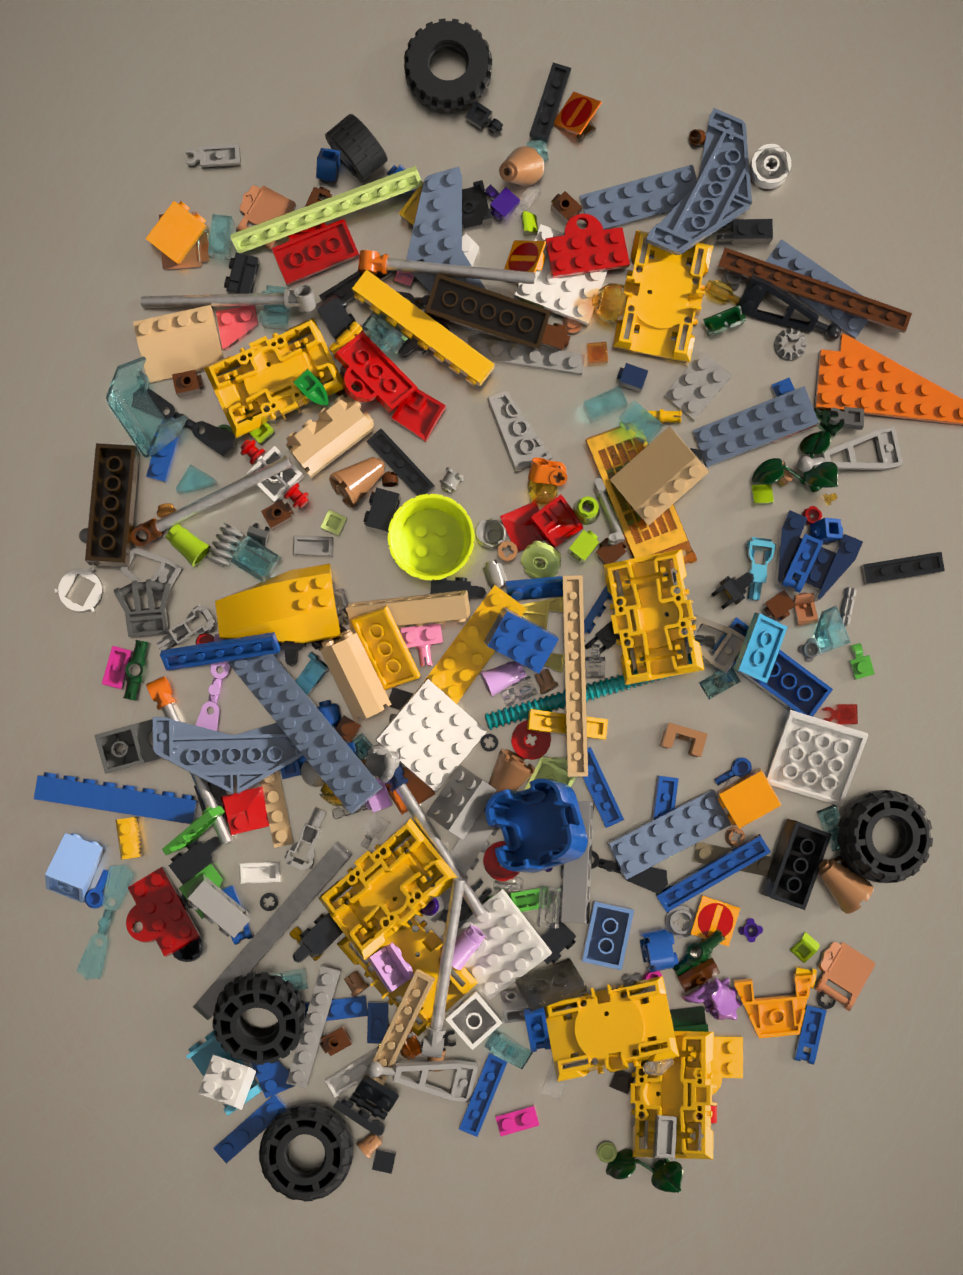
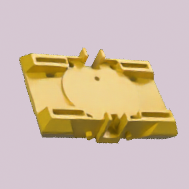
M636 230L631 252V259L634 264L633 271H627L629 276L626 278L622 300L626 301V305L621 304L620 309L624 310L623 319L617 321L612 347L690 363L695 339L691 332L693 324L697 325L698 320L694 319L695 315L699 316L702 309L701 303L705 294V285H701L702 277L709 270L713 245L697 243L684 253L674 255L647 243L643 264L639 263L642 244L646 243L649 233ZM697 254H701L700 268L697 275L694 274ZM649 255H655L654 259L649 258ZM686 262H692L691 266H686ZM627 318H633L629 339H623ZM634 329H638L639 333H635ZM682 329H687L683 350H678ZM671 336L677 337L676 341L671 340Z
M314 317L289 328L285 333L280 335L277 333L272 334L273 338L269 340L264 336L249 343L250 349L245 350V348H241L239 354L228 356L204 367L235 438L258 429L261 424L275 420L276 417L281 415L285 421L287 419L284 414L295 409L300 414L301 410L299 407L309 404L311 400L303 395L302 391L293 381L306 368L315 377L323 378L320 382L328 396L344 389L342 377ZM312 332V334H310V335H308V336L302 338V339L299 340V341H296V342H294V343H292V344H290V345L287 344V343H289V342H291V341H293V340H295V339H297V338H300V337H302V336H304V335H306V334ZM238 365H241L240 368L217 377V375L227 370H230ZM246 409H249V411H253L249 414L244 415L246 413Z
M682 549L603 565L607 590L613 597V604H609L610 610L615 609L616 613L611 615L614 634L620 635V639L616 640L617 645H622L623 652L620 660L625 685L705 670L700 644L695 641L693 630H696V625H692L691 621L697 620V618L693 615V601L687 600L686 596L690 593L689 589H685L683 580L686 577V569ZM671 560H673L674 568L677 571L676 578L678 585L674 584V578L670 563ZM616 571H619L624 596H619ZM668 572V576L663 577L662 573ZM630 579L631 586L626 584V580ZM680 588V593L676 594V589ZM620 600H623L622 605H619ZM685 629L688 630V633L686 635H684L683 633ZM685 638H688L689 647L692 649L691 657L693 664L689 663ZM628 640L631 642L629 646L626 644ZM682 647L683 654H678L677 650H681ZM633 648L638 674L635 675L630 654V649ZM643 655L645 657V662L641 661L640 657H643Z
M411 818L390 835L381 846L377 844L374 847L376 850L373 853L370 851L364 853L354 862L356 865L354 869L349 868L347 870L348 874L343 879L338 880L318 897L330 916L364 960L385 943V940L401 926L404 925L410 928L411 926L407 921L415 914L423 917L424 915L420 910L435 897H439L450 888L453 878H458ZM410 835H412V836H411L402 846H400L395 852L393 851V850H394L397 846H399L404 840H406ZM428 876H430V878L434 877L430 882H427L428 880L426 878ZM351 886H353V888H352L351 890H349L344 896L340 897L337 901H335V900H336L339 896H341L347 889H349ZM368 928H375L371 933H367Z
M414 915L409 919L412 922L410 928L404 925L401 926L373 954L386 945L393 943L401 950V956L405 962L409 963L412 967L413 974L419 969L436 978L418 1014L422 1022L419 1023L415 1020L411 1028L418 1037L426 1030V1026L431 1024L443 941L432 929L427 932L424 928L427 923L425 921L419 923ZM416 925L418 926L419 930L414 931L412 927ZM368 928L367 933H371L375 928ZM345 936L337 943V946L354 965H360L366 971L364 973L366 978L370 976L373 979L370 985L380 992L381 998L384 999L388 996L390 998L388 1003L390 1005L395 1004L398 1008L401 1001H398L396 997L401 996L403 999L412 979L389 993L375 970L369 968L371 964L366 963L361 956L357 955L356 950L350 945L351 942ZM452 967L465 983L461 986L450 975L445 1012L478 983L465 967L462 970Z
M663 976L637 981L633 986H618V989L614 990L609 984L607 985L608 989L595 991L594 988H591V995L584 993L583 996L577 998L566 996L543 1001L557 1082L584 1077L589 1072L598 1070V1074H603V1069L605 1068L610 1073L629 1069V1063H633L634 1067L639 1066V1061L643 1060L656 1062L679 1057ZM643 989H645L646 991H650V990H655V989H656V991L646 992V993L637 994V995H631V994L640 993V992H642ZM649 998L647 999L648 1003L644 1004V1001L640 999ZM567 1005H568L569 1007L578 1006V1007H576V1008H571V1009H567V1010H562V1011L554 1012V1011H556V1010L565 1009ZM572 1014L570 1015L571 1019L567 1020V1016L565 1015ZM650 1037H655V1041H651ZM663 1044L668 1046L667 1048L643 1052L642 1048ZM578 1053V1057H574L571 1054ZM585 1060H588L589 1063L586 1065L571 1067L565 1069L564 1066Z
M674 1031L679 1057L656 1062L649 1061V1067H645L646 1060L639 1061L636 1072H632V1078H636V1083H631V1103H635V1109L631 1110V1114L635 1115L633 1157L656 1158L653 1157L655 1115L677 1117L675 1158L713 1159L711 1105H717V1103H712V1088H717V1086L711 1085L713 1077L711 1061L713 1060L714 1032ZM650 1037L651 1041H655V1037ZM701 1040H702V1052L704 1053V1055L702 1056V1067H701ZM667 1044L648 1047V1051L667 1048L668 1046ZM694 1050L696 1052L695 1059L694 1056H691V1052H694ZM645 1121H648L647 1149H645ZM694 1131H695V1140H694V1138H690V1134H694Z

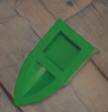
M306 368L293 383L308 399L317 404L327 406L328 395L324 386Z

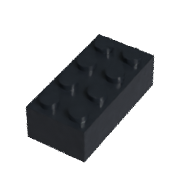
M787 818L761 894L805 910L819 872V865L823 861L832 834Z

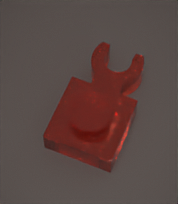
M837 704L836 710L831 707L822 708V711L830 712V717L823 718L822 720L831 722L836 719L837 724H858L857 704Z

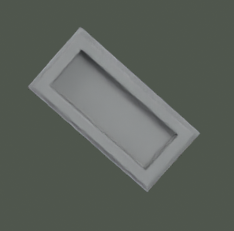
M294 535L293 556L333 557L334 537Z
M655 1115L653 1157L675 1159L676 1116Z

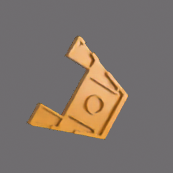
M812 972L794 974L796 994L754 998L752 978L734 980V986L759 1039L800 1034L805 1006L809 998L811 982H813Z

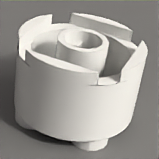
M777 144L761 146L755 152L749 165L750 177L755 186L763 189H774L783 184L791 169V158L789 153Z

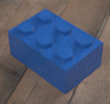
M503 607L484 642L495 651L540 673L559 638L554 633Z

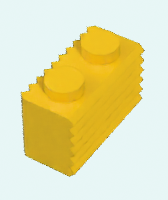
M138 817L115 820L121 860L142 857L144 855L141 849L143 846L140 841L142 838L139 833L141 830L138 825L140 823L138 822Z

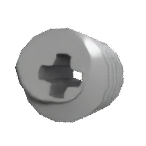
M225 524L227 527L219 528L223 535L216 534L219 542H212L216 549L209 548L212 556H205L207 560L221 567L223 565H230L226 558L234 557L230 550L237 551V548L233 545L234 543H241L237 536L244 537L241 531L228 524Z

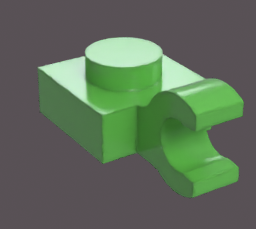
M861 643L851 645L855 659L849 660L854 680L874 675L870 655L863 656Z

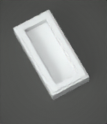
M280 862L239 864L240 884L281 882Z

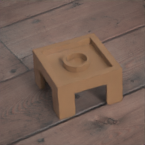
M665 723L659 747L672 748L675 736L678 735L677 739L689 742L692 739L688 755L697 758L702 756L707 733L673 723Z

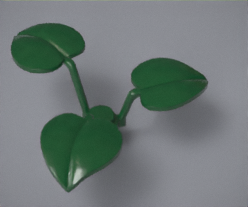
M818 431L808 435L800 443V451L803 454H810L811 459L814 458V454H823L831 443L829 432ZM772 458L761 463L755 470L752 478L753 484H771L780 480L784 475V470H787L799 479L801 484L806 483L810 492H817L822 488L838 487V467L834 462H823L817 467L813 466L811 470L804 472V476L801 477L787 465H783L780 458Z
M625 1149L619 1151L616 1158L608 1163L606 1174L614 1179L621 1180L630 1177L636 1169V1164H640L653 1173L651 1182L656 1189L672 1193L681 1192L683 1167L679 1162L664 1158V1160H658L654 1164V1168L641 1160L636 1159V1157H633V1150Z

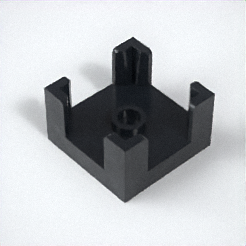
M483 180L473 182V187L462 189V231L492 224V215L488 207Z

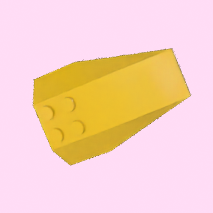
M330 563L290 570L216 600L215 606L220 639H235L275 632L278 642L294 641V643H307L340 637L341 633L336 612Z

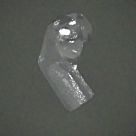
M514 877L513 883L496 880L494 882V890L500 891L503 889L506 893L519 891L523 888L524 880L519 877Z
M672 1058L662 1060L661 1062L649 1061L644 1064L643 1071L646 1074L660 1076L674 1064Z

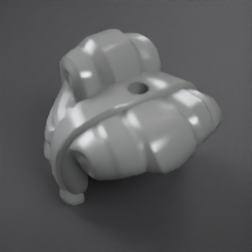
M371 746L368 750L365 766L375 778H379L381 782L386 783L393 777L396 767L399 766V754L387 749L385 746Z

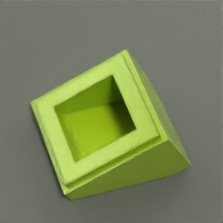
M523 211L521 216L523 235H536L538 232L537 216Z
M771 484L751 485L752 505L774 503Z
M805 932L790 948V951L803 963H806L818 951L820 944Z

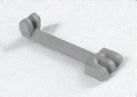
M596 478L593 490L596 498L600 499L613 530V533L608 538V544L613 546L624 541L625 538L606 496L605 485L601 478Z

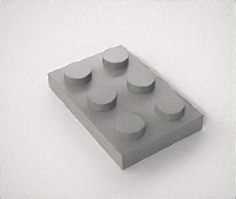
M701 351L666 392L664 398L679 410H682L692 421H695L732 375Z

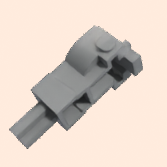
M199 604L193 608L185 621L169 629L170 633L158 640L156 644L160 650H166L176 643L181 645L195 634L200 635L213 631L215 629L214 625H216L215 620L206 606L202 607ZM200 612L206 619L208 627L205 628L204 625H201L191 631L188 624L197 617L196 613Z
M314 808L309 822L303 826L298 842L293 844L289 851L287 850L284 857L287 860L286 864L303 871L312 868L315 857L313 847L322 830L319 827L326 813L325 811ZM301 842L311 845L306 855V859L309 862L291 856L292 853L296 854Z

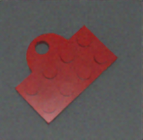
M577 214L569 219L564 228V236L545 239L552 278L630 266L623 227L603 230L600 221L590 214ZM577 221H585L587 227L585 229L579 228Z
M345 219L327 226L325 223H321L307 230L288 236V242L271 248L287 286L359 257Z
M363 331L334 355L347 369L342 379L343 388L347 395L356 401L370 402L376 399L390 413L418 388ZM351 385L359 386L361 391H354Z
M163 867L127 887L136 903L126 918L128 933L134 939L143 943L156 941L163 955L167 957L201 937ZM137 922H141L143 925L139 933H135L133 930Z

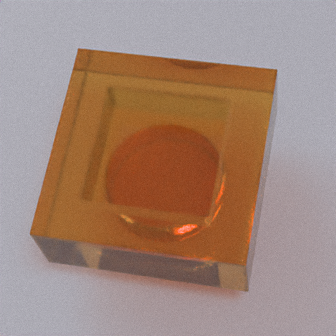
M607 342L587 343L588 364L608 363Z

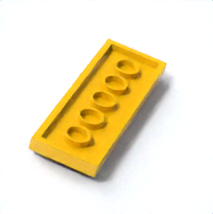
M496 585L493 586L426 677L456 704L495 653V650L488 647L484 640L502 608L506 607L520 616L527 609Z

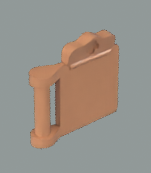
M253 185L243 195L240 212L245 216L239 223L236 232L249 228L247 227L248 222L258 225L290 213L295 209L296 203L266 186L259 188ZM276 240L264 244L266 245L265 248L272 250L271 248L274 247Z
M159 214V220L164 214ZM204 231L180 264H177L161 251L163 269L199 268L202 266V263H208L212 249L208 233Z
M832 942L828 949L822 952L818 967L824 974L816 984L815 990L824 992L844 1005V1009L850 1011L875 967V962L846 943L838 944L837 942ZM827 980L844 989L851 996L846 998L826 985Z

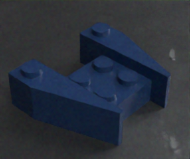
M791 510L786 513L778 532L774 583L776 585L781 583L783 576L786 575L802 540L800 536L808 519ZM844 534L834 552L821 547L804 584L818 590L814 601H819L856 560L863 541ZM793 574L792 579L799 581L800 576Z

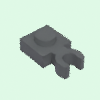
M844 407L843 411L838 408H831L829 411L830 415L836 416V418L830 417L829 424L843 423L842 428L862 430L864 427V409Z

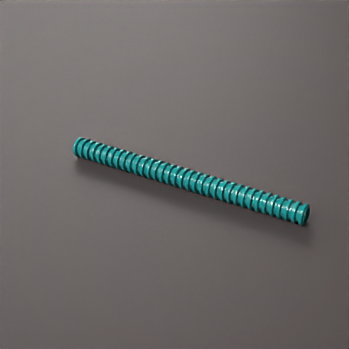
M689 653V654H688L689 663H690V664H693V663H692L691 653ZM637 669L634 670V675L638 674ZM618 674L616 675L617 677L611 676V679L605 678L604 681L600 679L597 683L596 681L593 684L587 683L586 702H588V699L594 700L595 697L599 699L602 695L603 697L606 694L612 695V692L618 693L619 690L622 692L626 688L627 690L630 687L636 688V685L642 686L643 683L645 685L648 682L653 683L654 680L625 685L624 676ZM563 690V693L557 692L556 695L553 693L549 697L546 695L545 698L539 697V700L533 699L532 702L529 700L525 704L522 702L519 706L515 704V707L509 706L508 709L505 707L501 711L498 709L495 713L494 711H491V714L485 713L488 729L492 730V727L498 728L499 725L503 727L506 723L510 725V722L516 723V720L522 721L523 718L527 720L530 709L552 712L554 709L557 711L558 708L564 709V706H566V691Z

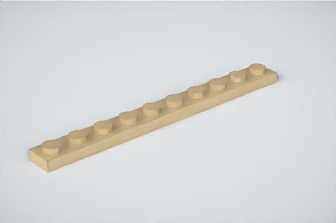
M583 575L563 576L568 777L588 776Z

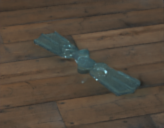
M125 865L109 867L102 900L105 910L102 918L98 921V933L90 938L76 970L86 980L101 978L108 939L105 935L111 924L112 911L120 907L134 875ZM110 898L115 900V905L112 906L108 903ZM96 939L102 940L101 946L96 945Z

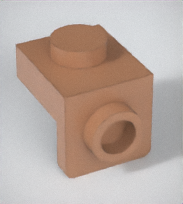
M800 593L794 596V603L796 605L794 611L798 626L818 623L814 593Z

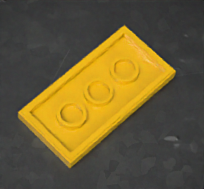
M387 605L351 619V623L384 690L416 680L421 676Z

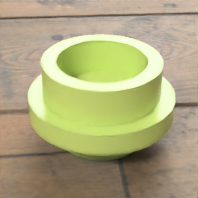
M603 1142L597 1148V1156L602 1162H612L617 1156V1149L614 1144Z

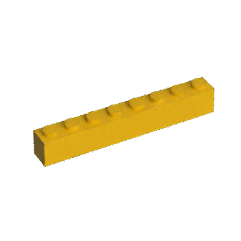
M368 270L363 273L353 286L352 291L355 294L353 297L362 304L365 301L370 305L369 309L375 314L379 315L381 313L384 315L386 322L393 327L396 325L402 329L401 332L409 339L415 338L418 341L417 344L424 350L430 349L434 352L433 356L440 362L446 361L450 364L449 368L455 373L459 374L461 372L466 376L465 380L471 385L475 386L477 384L481 386L494 369V363Z

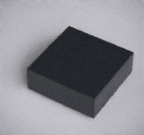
M376 1149L372 1170L392 1174L396 1153Z

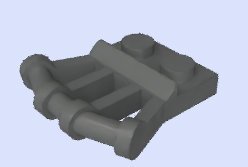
M146 579V582L135 580L122 588L114 589V594L125 612L128 637L168 634L166 603L171 584H162L152 581V579ZM146 589L149 608L141 609L139 590ZM153 589L163 592L160 607L155 608ZM133 592L135 610H131L124 598V595Z

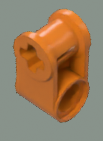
M538 457L532 459L528 475L530 481L556 486L566 483L568 476L566 467L562 462Z

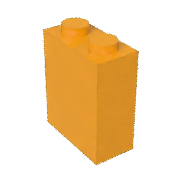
M173 201L146 237L147 241L177 264L183 261L208 227L204 224L206 220L197 213L194 216L188 212L190 207L182 201L179 204Z
M761 768L718 791L720 797L717 799L722 808L726 807L730 814L727 816L733 826L736 824L739 829L781 806L780 800Z

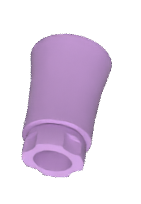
M510 661L496 668L480 672L483 683L491 697L526 677L522 664L516 661Z
M471 924L456 938L452 967L462 970L468 959L485 939V935L477 926Z

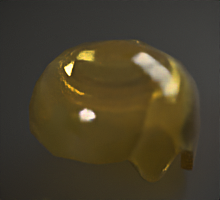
M529 481L527 484L528 496L535 503L548 504L558 496V487L556 485Z

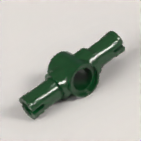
M140 640L135 641L133 656L130 657V661L125 668L127 685L123 698L136 701L139 683H141L142 678L146 674V660L144 658L148 642ZM134 665H139L140 673L134 676L131 673V669Z
M716 929L705 940L702 939L699 943L690 944L685 957L674 966L673 970L676 971L675 973L680 976L691 967H696L699 963L710 959L713 949L726 939L723 933ZM701 949V955L697 957V951Z

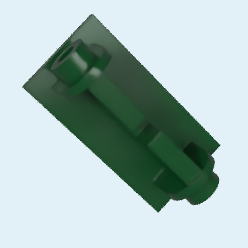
M740 304L703 319L707 336H716L717 333L727 330L728 327L732 328L740 324L743 325L746 317L744 313L742 314Z

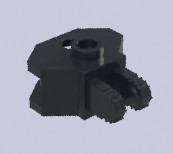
M750 572L743 574L738 579L735 576L732 578L727 576L719 582L721 587L711 593V595L714 597L722 590L725 591L730 600L721 606L723 610L733 602L737 605L745 599L743 595L747 592L745 588L755 578Z

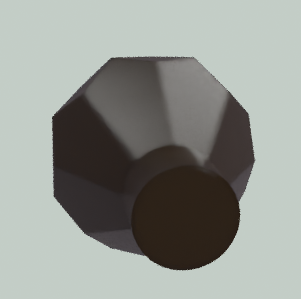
M590 120L581 135L578 134L576 137L583 141L585 136L591 134L597 128Z

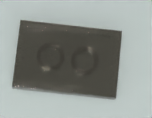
M570 958L515 978V983L531 1012L587 991L586 984Z

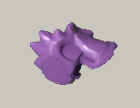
M715 978L713 983L707 981L706 984L704 983L697 990L682 997L684 1001L689 1003H703L707 1008L706 1012H709L716 1020H737L736 1010L743 1004L741 1000L736 998L738 994L736 988L730 987L729 978L721 982L717 978Z

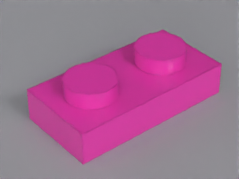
M112 646L102 680L103 685L118 689L123 688L126 677L125 668L130 661L133 651Z
M534 1105L495 1116L500 1136L540 1126Z

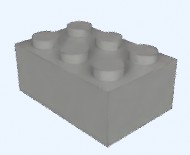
M459 765L426 815L463 840L486 807L488 800L497 790Z
M204 874L187 892L188 904L196 911L198 909L203 911V917L211 924L217 923L220 927L219 930L227 937L231 935L235 938L250 921L249 913Z

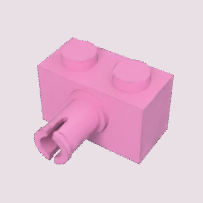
M427 624L424 626L401 628V636L407 648L418 649L420 667L425 666L424 658H426L427 666L433 665L430 647L443 644L441 625Z

